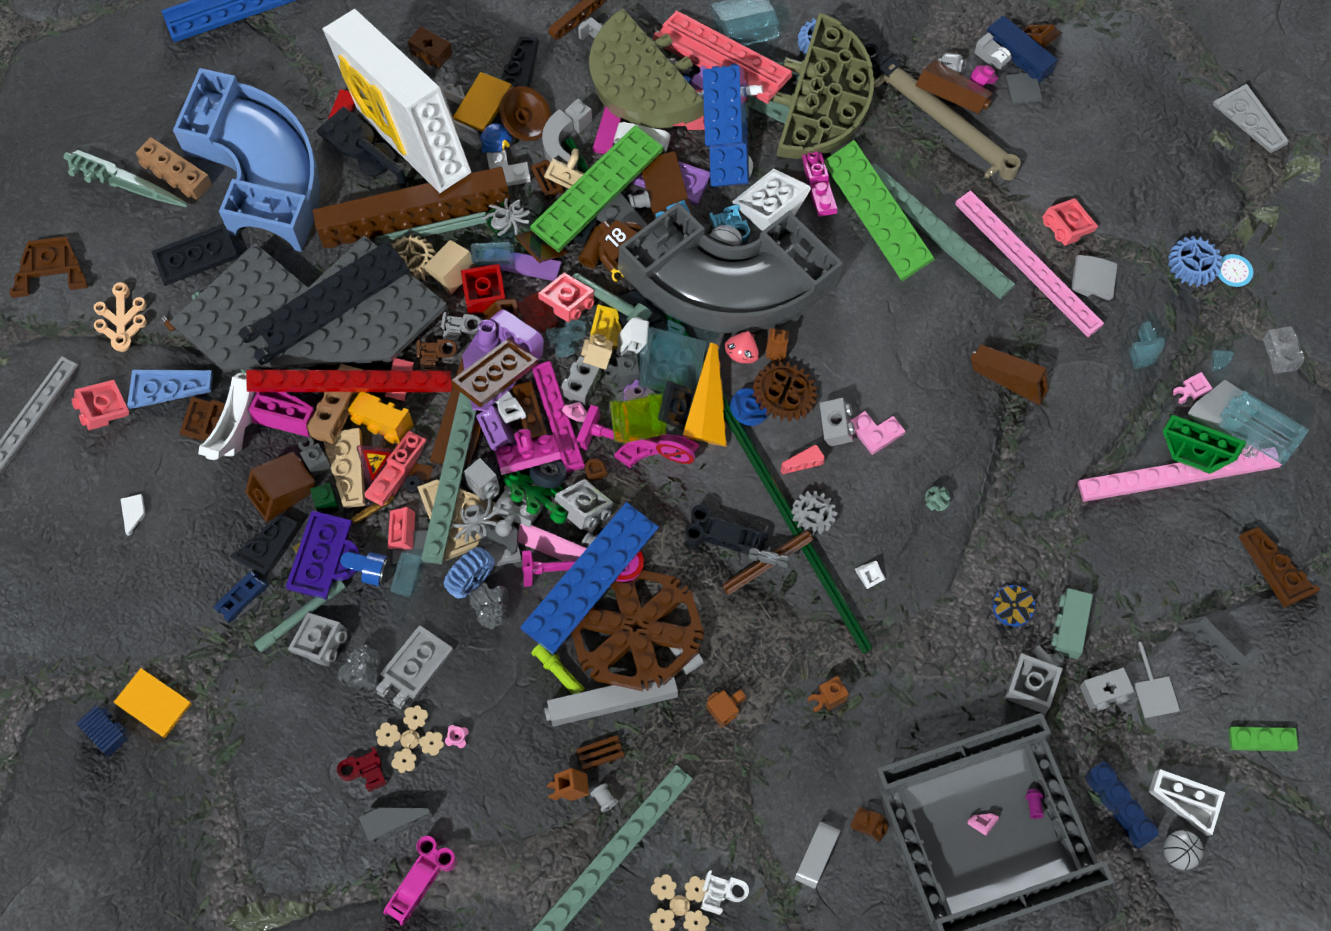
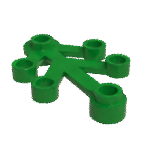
M519 471L503 474V482L511 488L510 498L514 502H521L524 497V492L519 487L525 491L526 511L533 515L538 513L540 504L535 501L536 499L552 511L550 518L554 522L561 524L566 521L568 511L561 505H555L544 496L547 495L555 498L556 494L563 490L561 486L551 489L539 487V485H529L528 483H536L533 482L529 475H523Z

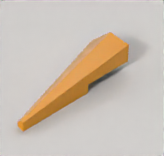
M710 343L683 436L692 440L727 447L725 437L726 424L723 413V389L720 378L721 366L718 355L719 346Z

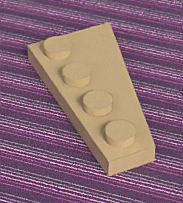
M359 428L340 431L334 445L324 442L331 470L337 482L338 492L346 509L365 506L362 431Z

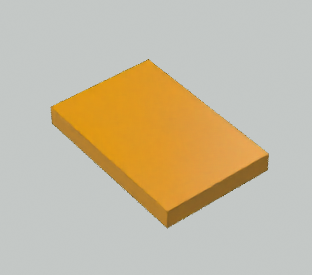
M480 72L454 114V120L483 132L499 112L501 98L508 90L513 88L512 84Z
M142 668L139 669L113 702L163 738L168 736L192 705L190 701Z

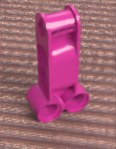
M424 836L418 840L416 848L420 856L383 912V914H389L398 920L401 926L408 921L440 871H451L457 865L456 855L448 848L439 849L437 842L430 836ZM426 843H432L433 849L428 853H424L423 846ZM444 855H451L450 863L442 865L441 858ZM395 907L396 909H398L399 911H401V912L404 913V914H403V915L400 914L399 912H397V911L394 910L393 908Z

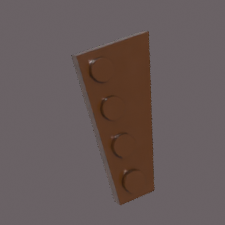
M1259 527L1242 533L1239 536L1242 544L1284 608L1321 590L1316 584L1313 586L1306 579L1308 576L1302 570L1299 572L1290 563L1292 560L1287 555L1284 556L1277 550L1278 546Z

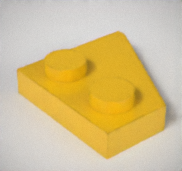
M597 305L590 333L594 336L595 334L603 335L606 337V340L612 341V349L618 348V334L622 331L621 324L618 321L617 310Z

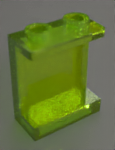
M649 393L648 396L624 401H610L614 441L628 443L666 434V423L657 420L662 403V394Z

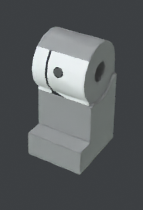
M990 33L984 35L977 42L975 54L998 70L1002 69L1012 59L1010 52L997 44Z

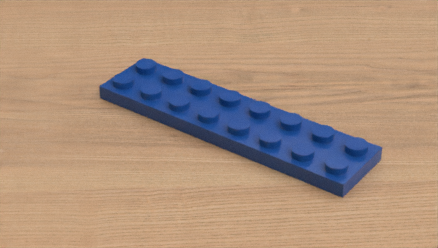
M626 502L527 618L520 629L554 655L657 532L659 527Z

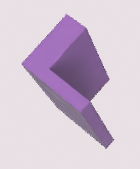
M491 406L486 411L476 415L491 450L496 451L507 443L517 444L509 422H504L498 413L497 407Z

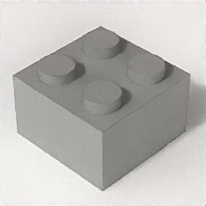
M1021 653L1017 659L1004 699L1046 714L1051 706L1063 668Z

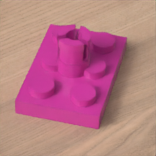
M528 429L519 430V433L516 432L514 434L517 442L516 445L502 446L495 451L502 475L561 459L554 435H543L538 439L532 440L530 430Z

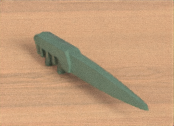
M80 150L73 152V154L68 152L64 154V159L68 160V174L70 176H75L83 171L84 179L88 183L100 178L101 183H105L108 180L109 185L113 187L118 186L165 203L182 207L188 206L185 201L147 180L117 168L111 162Z

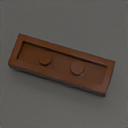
M527 382L513 386L514 397L526 414V418L521 419L523 428L530 430L532 440L547 435L532 383Z

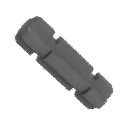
M751 548L748 555L750 560L757 561L758 559L760 562L771 565L779 564L780 567L784 568L788 567L790 561L787 555L781 554L779 556L778 553L765 550L759 551L756 548Z

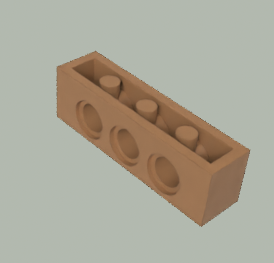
M341 364L338 370L363 369ZM324 392V397L317 404L313 418H310L308 421L307 429L311 438L334 445L349 416L348 408L360 392Z

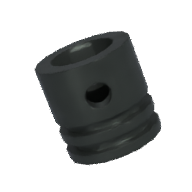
M533 197L526 198L522 208H524L525 212L529 210L530 214L520 219L529 220V223H518L525 228L531 229L530 226L546 211L545 204Z

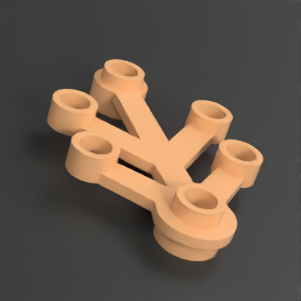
M119 282L112 289L116 297V315L109 311L103 302H97L94 305V310L98 315L104 316L117 326V333L108 328L103 319L96 320L94 328L97 332L103 333L111 339V345L116 351L125 352L131 346V338L140 328L145 327L147 324V320L143 315H137L146 308L147 304L143 298L138 297L133 301L134 306L125 314V299L129 297L130 290L125 283ZM133 319L134 324L125 332V326Z

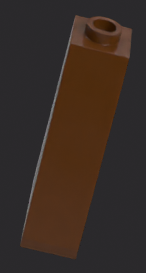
M937 60L923 69L915 85L978 114L984 109L987 110L992 103L990 99L993 94L992 92Z
M980 345L978 350L974 351L971 356L973 371L1038 405L1042 403L1049 391L1045 367L984 345Z

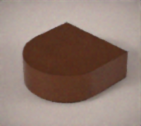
M593 458L586 462L585 473L588 482L608 476L605 465L600 459Z

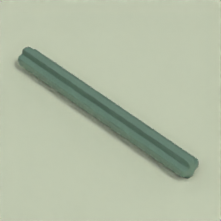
M478 212L375 236V242L379 246L387 240L391 243H396L395 239L401 240L403 235L406 238H409L410 234L414 238L418 235L425 237L486 223V220H483L486 212Z

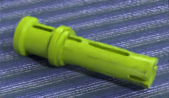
M540 644L533 649L531 654L536 656L544 664V669L550 670L572 695L586 690L559 661L558 654L552 655Z

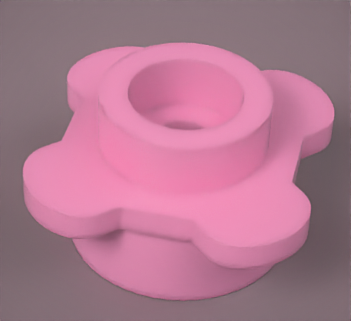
M455 725L449 726L447 738L445 739L446 745H456L458 748H464L466 746V736L469 734L468 729Z

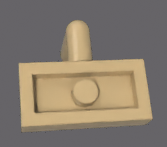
M578 149L572 150L567 165L552 158L544 177L569 189L584 175V173L574 169L579 158Z

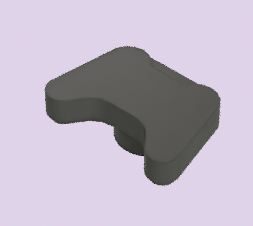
M491 524L486 525L487 535L480 538V547L485 549L490 544H497L499 546H506L510 554L517 552L518 531L516 527L512 526L511 533L508 536L502 537L496 533L495 526Z

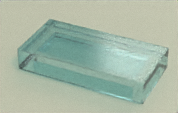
M401 552L390 589L391 593L407 597L412 596L422 560L421 556Z

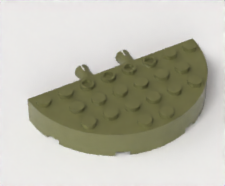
M624 9L615 13L602 26L591 47L589 67L600 101L619 119L623 118L631 124L650 128L673 127V124L682 122L686 124L704 116V100L681 75L682 72L693 66L690 58L685 56L675 64H671L661 52L662 49L673 43L668 33L655 41H651Z
M819 13L805 60L801 62L788 57L785 59L783 67L800 75L795 93L789 95L778 91L774 95L773 103L789 106L790 109L776 156L802 159V155L807 156V153L821 152L824 155L834 151L850 140L861 127L872 100L874 91L872 63L864 45L851 30H847L842 26L841 22Z

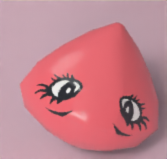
M746 331L729 338L725 343L726 353L739 363L748 364L756 362L759 359V351L754 340L755 335Z

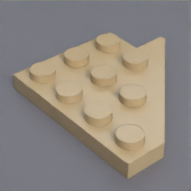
M434 480L417 487L429 519H431L439 480ZM460 489L452 523L466 524L461 517V509L463 508L465 513L466 509L471 505H482L486 511L488 501L484 503L477 495ZM491 501L489 514L492 513L493 506L495 505L493 501ZM494 515L488 521L497 523V520L503 519V517ZM451 526L444 557L447 561L465 554L473 548L480 547L479 540L481 537L476 534V540H474L469 535V541L466 543L464 533L459 539H455V536L464 528Z

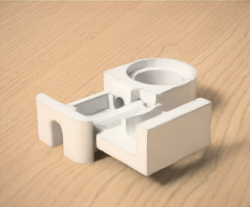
M709 871L706 874V881L702 887L705 895L701 909L720 915L723 911L722 908H719L721 901L727 899L733 902H741L748 896L749 888L744 881L732 877L728 881L711 875L712 871ZM739 885L743 888L744 894L742 897H735L733 895V886Z

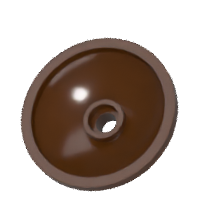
M517 86L508 90L501 98L499 114L507 131L523 141H536L540 139L543 135L544 126L551 117L550 108L543 96L532 88Z

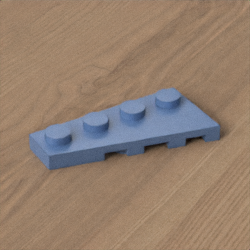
M132 370L127 406L129 409L211 392L213 372L212 370Z

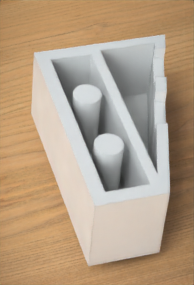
M1161 769L1155 771L1149 793L1206 836L1213 835L1225 792Z

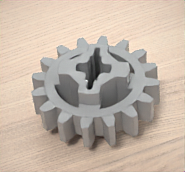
M808 491L804 496L800 494L793 504L791 513L795 515L792 520L799 522L798 528L803 526L804 531L811 530L812 535L816 531L820 535L824 530L829 531L837 515V512L834 511L836 506L829 504L831 498L824 499V493L821 496H817V491H814L813 495Z

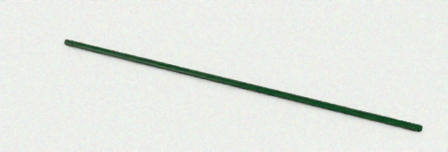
M570 137L564 141V145L570 155L573 149H578L577 167L580 172L585 174L591 167L575 140ZM663 312L698 374L701 375L705 361L684 325ZM723 393L725 420L793 536L797 537L803 533V527L798 528L799 522L792 520L795 515L791 513L792 508L743 425L733 416L730 410V403ZM812 542L801 548L861 652L863 654L870 652L873 648L871 642Z

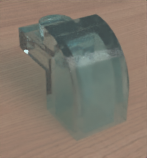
M1150 321L1142 323L1138 330L1141 342L1133 343L1129 350L1134 369L1154 364L1164 348V337L1157 338L1156 330L1152 328Z

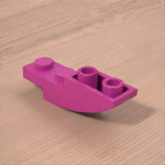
M814 152L807 153V156L802 155L807 185L811 188L809 191L818 217L837 214V206L828 181L829 175L822 153Z

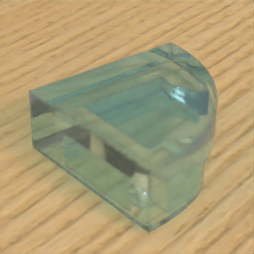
M1213 350L1212 371L1224 369L1230 363L1233 351Z

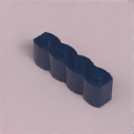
M1103 761L1086 774L1088 785L1099 794L1103 805L1113 812L1115 821L1121 828L1126 830L1129 840L1136 847L1141 849L1159 835L1155 824L1145 817L1140 804L1131 798L1127 787L1117 780L1116 774L1109 764Z

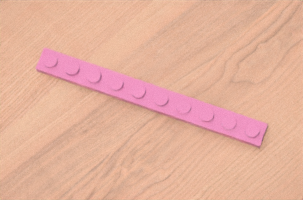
M971 190L956 201L955 205L1087 337H1090L1103 326L1104 323Z
M1276 446L1241 452L1237 461L1211 474L1182 463H1175L1078 481V487L1082 500L1085 502L1279 468L1282 463Z

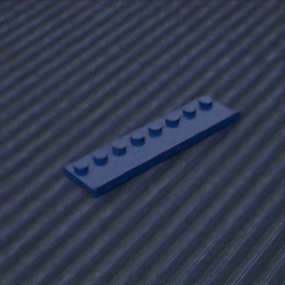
M191 0L161 11L173 42H177L296 0Z

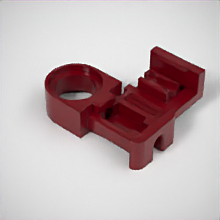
M371 747L372 752L355 759L354 756L342 760L337 766L339 777L347 782L361 776L362 778L365 777L367 781L365 786L368 792L387 785L380 769L382 762L374 747ZM345 766H353V772L350 775L342 774V769Z

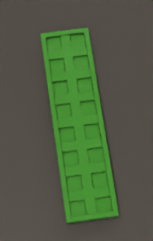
M634 125L530 226L531 230L559 253L663 151V146Z
M855 140L824 160L826 168L901 281H904L935 260Z

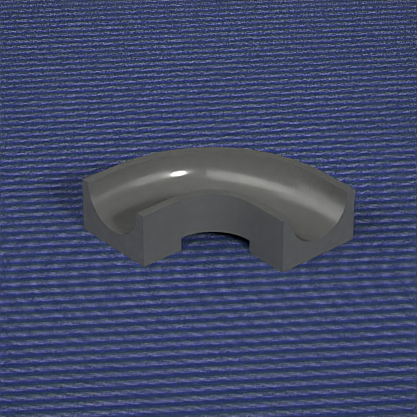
M678 202L619 246V272L649 302L680 322L696 328L722 333L756 332L778 326L799 316L837 286L843 267V262L790 211L760 233V238L755 242L744 246L731 247L718 244L704 235L705 228Z

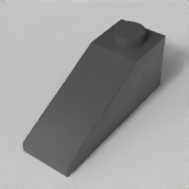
M370 808L364 811L363 816H360L359 819L371 845H374L433 816L428 808Z

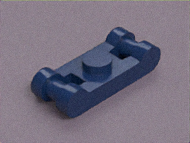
M252 570L215 604L214 609L218 613H222L224 619L230 623L235 620L237 615L259 593L267 589L268 583L265 580H260L258 574ZM249 584L254 585L251 590L247 587ZM230 602L234 604L231 609L227 607Z

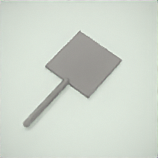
M1139 642L1138 645L1149 680L1134 683L1144 718L1179 712L1180 709L1169 676L1158 679L1153 678L1143 643Z

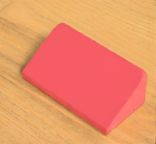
M409 507L391 510L388 548L413 549L415 512Z

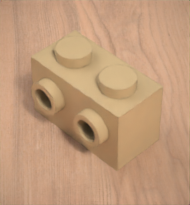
M590 334L589 340L585 339L582 346L581 355L584 356L583 363L606 370L612 353L613 342L606 340V337L603 335L595 334L594 336Z

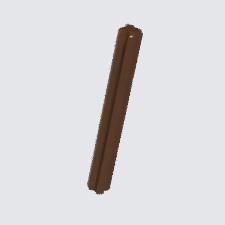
M806 530L773 552L778 553L779 556L781 554L790 556L810 543L813 537ZM758 561L724 583L722 587L730 595L774 565Z

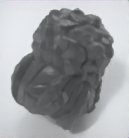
M482 583L477 589L470 591V605L476 610L477 621L482 626L493 630L506 622L508 614L506 603L509 600L507 588L498 585L493 589H489L486 583Z
M367 645L354 648L353 652L349 654L347 663L339 669V681L343 685L349 686L355 693L360 692L364 686L368 690L375 689L378 678L377 670L380 664L378 651L370 649Z

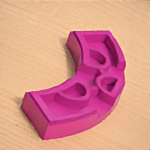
M652 433L641 437L654 443L666 440L676 442L689 448L693 453L699 448V444L695 441L677 434ZM626 443L614 454V457L631 468L639 460L660 453L653 449H646Z

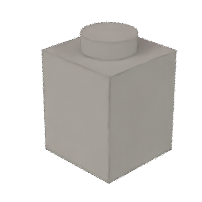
M579 99L574 101L565 110V114L573 121V129L578 133H581L592 123L591 108Z

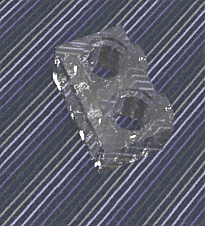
M1292 326L1268 330L1263 341L1274 374L1298 370L1304 362V355L1299 349L1298 337L1294 333Z

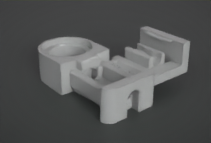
M444 312L441 328L444 330L443 339L454 341L458 348H460L461 342H458L462 333L473 335L478 333V327L474 330L468 329V322L476 320L479 324L481 320L475 315L464 314L463 317L448 316L447 312ZM446 343V344L444 345V346L453 347V345H452L451 343Z

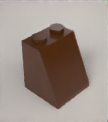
M291 452L252 468L245 493L267 523L311 494L310 489L314 488L315 479L306 470L302 460L294 452Z

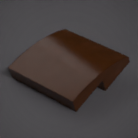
M191 397L179 435L206 441L215 429L224 410L225 403L215 400L209 402Z

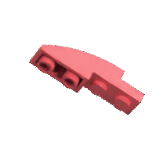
M408 431L388 457L387 465L365 492V498L383 506L391 495L394 496L415 465L426 443V439Z

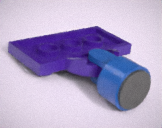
M311 511L286 584V589L327 600L333 580L343 581L349 579L356 572H362L363 583L380 587L386 581L390 559L388 556L372 552L367 557L359 555L357 547L347 540L352 526L351 520Z

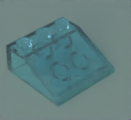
M726 0L711 4L720 34L743 46L779 37L780 24L769 0Z

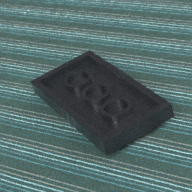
M225 224L151 251L165 286L238 259Z

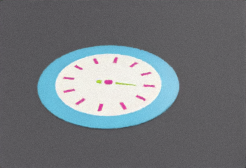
M1235 254L1222 257V268L1218 275L1222 282L1229 286L1241 287L1251 281L1253 268L1246 258Z

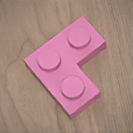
M866 411L850 420L854 424L855 434L872 455L905 434V430L894 416L878 426Z

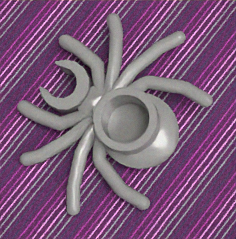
M505 198V209L490 204L489 207L497 210L484 216L483 220L493 216L491 226L496 230H502L498 233V236L506 233L513 223L514 233L517 235L518 227L515 221L528 224L529 220H522L520 218L530 214V211L525 212L524 208H521L520 200L512 203L508 209V198Z
M488 499L486 511L482 505H471L466 509L465 513L462 508L461 517L466 524L452 523V527L464 528L455 536V539H459L465 533V542L467 543L469 535L474 540H476V534L481 538L486 536L485 524L496 526V522L488 521V519L497 514L501 508L498 507L489 514L491 499Z

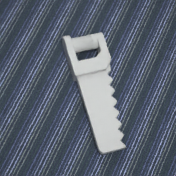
M509 391L496 401L498 413L505 423L519 418H526L524 410ZM513 409L516 410L515 412H512V413H509V414L506 413V412H508V411H510V410H513Z

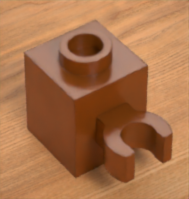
M770 328L766 358L772 361H785L789 331Z
M836 676L820 685L818 689L819 695L813 694L808 697L807 701L808 703L813 700L818 702L819 705L813 708L814 712H819L824 704L829 711L846 702L849 693L840 678Z
M741 689L732 697H729L724 690L720 693L715 692L708 697L706 708L719 726L723 728L739 716V709L736 706L746 700V695Z
M573 768L554 774L555 782H550L547 785L548 788L555 789L553 794L548 795L553 800H558L562 797L573 801L589 795L587 774Z

